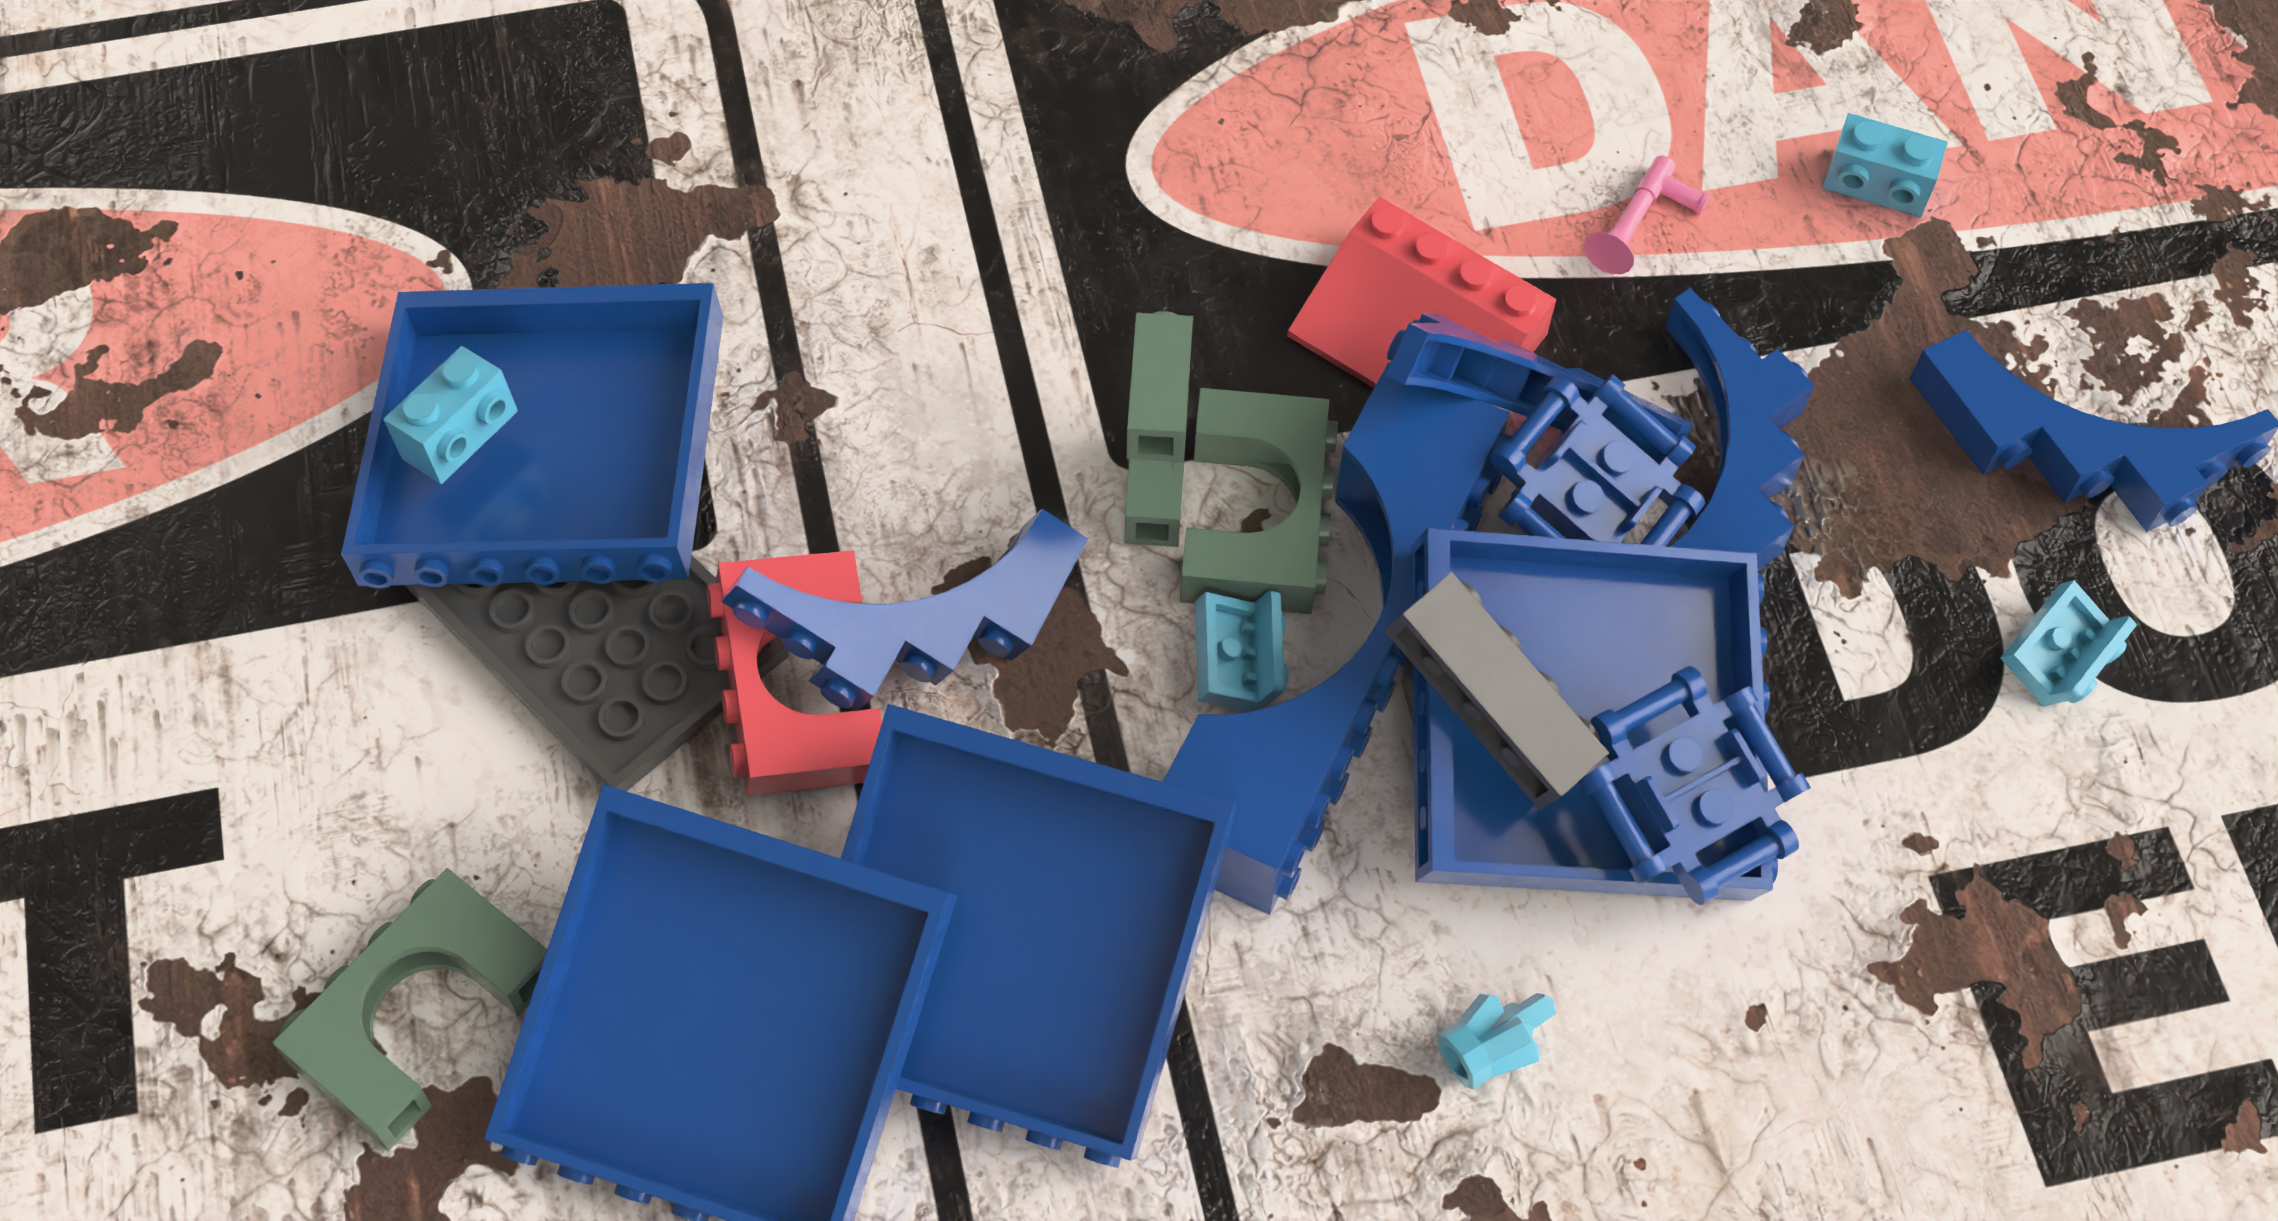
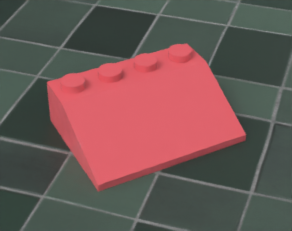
M1379 196L1348 233L1288 329L1287 337L1370 387L1375 388L1387 363H1391L1387 359V352L1393 338L1400 329L1406 330L1408 324L1414 319L1419 320L1422 314H1439L1493 341H1510L1528 351L1534 352L1548 334L1556 299Z

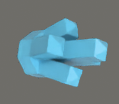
M1536 993L1520 1004L1511 1002L1502 1007L1496 995L1479 994L1457 1023L1437 1035L1438 1049L1447 1067L1464 1087L1475 1089L1494 1076L1539 1062L1540 1048L1532 1039L1533 1029L1556 1015L1554 1000L1548 995Z

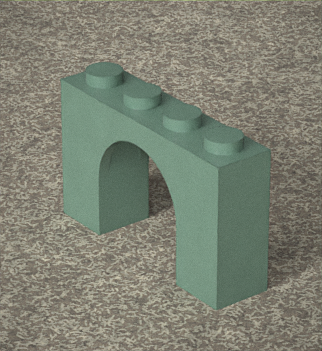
M1168 311L1155 313L1136 312L1127 426L1129 470L1124 544L1179 547L1193 316L1177 315Z
M1200 388L1194 462L1248 466L1267 471L1279 478L1288 487L1293 495L1296 506L1292 513L1281 523L1259 532L1244 533L1186 527L1180 602L1195 604V601L1202 594L1209 592L1255 603L1270 590L1281 594V612L1312 614L1314 594H1325L1328 561H1317L1318 546L1328 547L1331 527V514L1321 513L1322 499L1332 500L1335 467L1324 466L1325 452L1335 453L1338 421L1328 420L1329 399Z
M446 868L436 879L426 881L416 890L410 905L393 922L383 924L373 933L367 948L350 965L340 967L329 977L324 986V991L306 1009L296 1011L285 1021L280 1029L279 1036L272 1044L289 1066L385 1149L390 1151L432 1107V1104L420 1085L374 1046L373 1022L377 1009L386 994L396 984L413 974L432 969H446L457 971L470 977L516 1016H519L529 1006L547 949L455 873Z

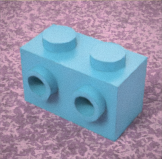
M1848 113L1834 148L1822 188L1921 217L1937 182L1948 141Z
M461 346L383 420L402 460L436 482L443 484L517 413L518 409L502 370Z

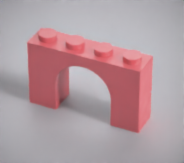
M854 550L718 563L715 583L707 584V604L710 618H720L722 636L714 637V651L718 671L727 670L730 689L722 690V708L725 723H735L738 743L730 744V763L733 778H743L745 796L864 783L882 724L880 708L814 715L800 713L784 706L765 688L757 668L758 655L777 636L764 628L757 629L744 624L735 617L731 607L721 602L732 583L749 567L775 582L803 593L830 600L862 604Z

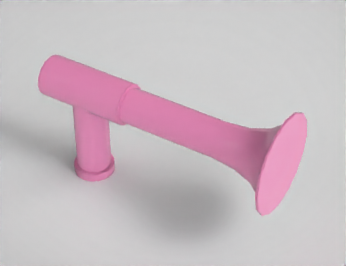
M1657 156L1635 189L1633 198L1609 233L1596 232L1589 235L1585 240L1584 251L1586 257L1595 267L1603 272L1619 275L1629 272L1634 265V255L1628 243L1648 208L1655 202L1659 194L1694 210L1698 215L1705 208L1710 194H1704L1670 177L1675 170L1674 162L1667 156Z

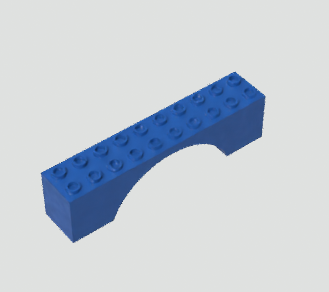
M1390 362L1387 363L1343 445L1335 503L1351 518L1362 534L1378 571L1383 610L1367 640L1345 665L1321 684L1298 697L1272 707L1251 712L1228 715L1198 714L1162 781L1231 801L1237 805V814L1215 890L1268 915L1271 914L1279 897L1287 901L1291 897L1302 872V868L1298 866L1305 850L1313 852L1317 846L1326 824L1323 817L1329 802L1337 805L1349 780L1350 774L1346 771L1352 757L1360 758L1373 731V727L1370 724L1377 710L1383 713L1396 685L1393 678L1399 665L1402 667L1405 665V654L1386 634L1384 629L1412 606L1411 545L1427 528L1476 530L1484 511V507L1481 504L1486 493L1493 495L1502 478V474L1492 465L1489 457L1500 442H1508L1511 439V436L1505 434L1510 412L1479 399H1473L1449 391L1418 385H1404L1385 375Z

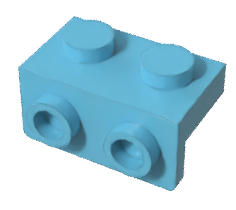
M2075 580L2060 584L2001 656V659L2042 706L2066 701L2076 703L2094 690L2097 685L2095 678L2103 667L2114 661L2124 652L2127 646L2124 641L2137 624L2130 616L2109 620Z
M1269 590L1255 603L1209 592L1202 594L1195 601L1198 701L1247 712L1265 708L1284 692L1288 681V668L1284 663L1283 636L1286 629V619L1281 612V594Z

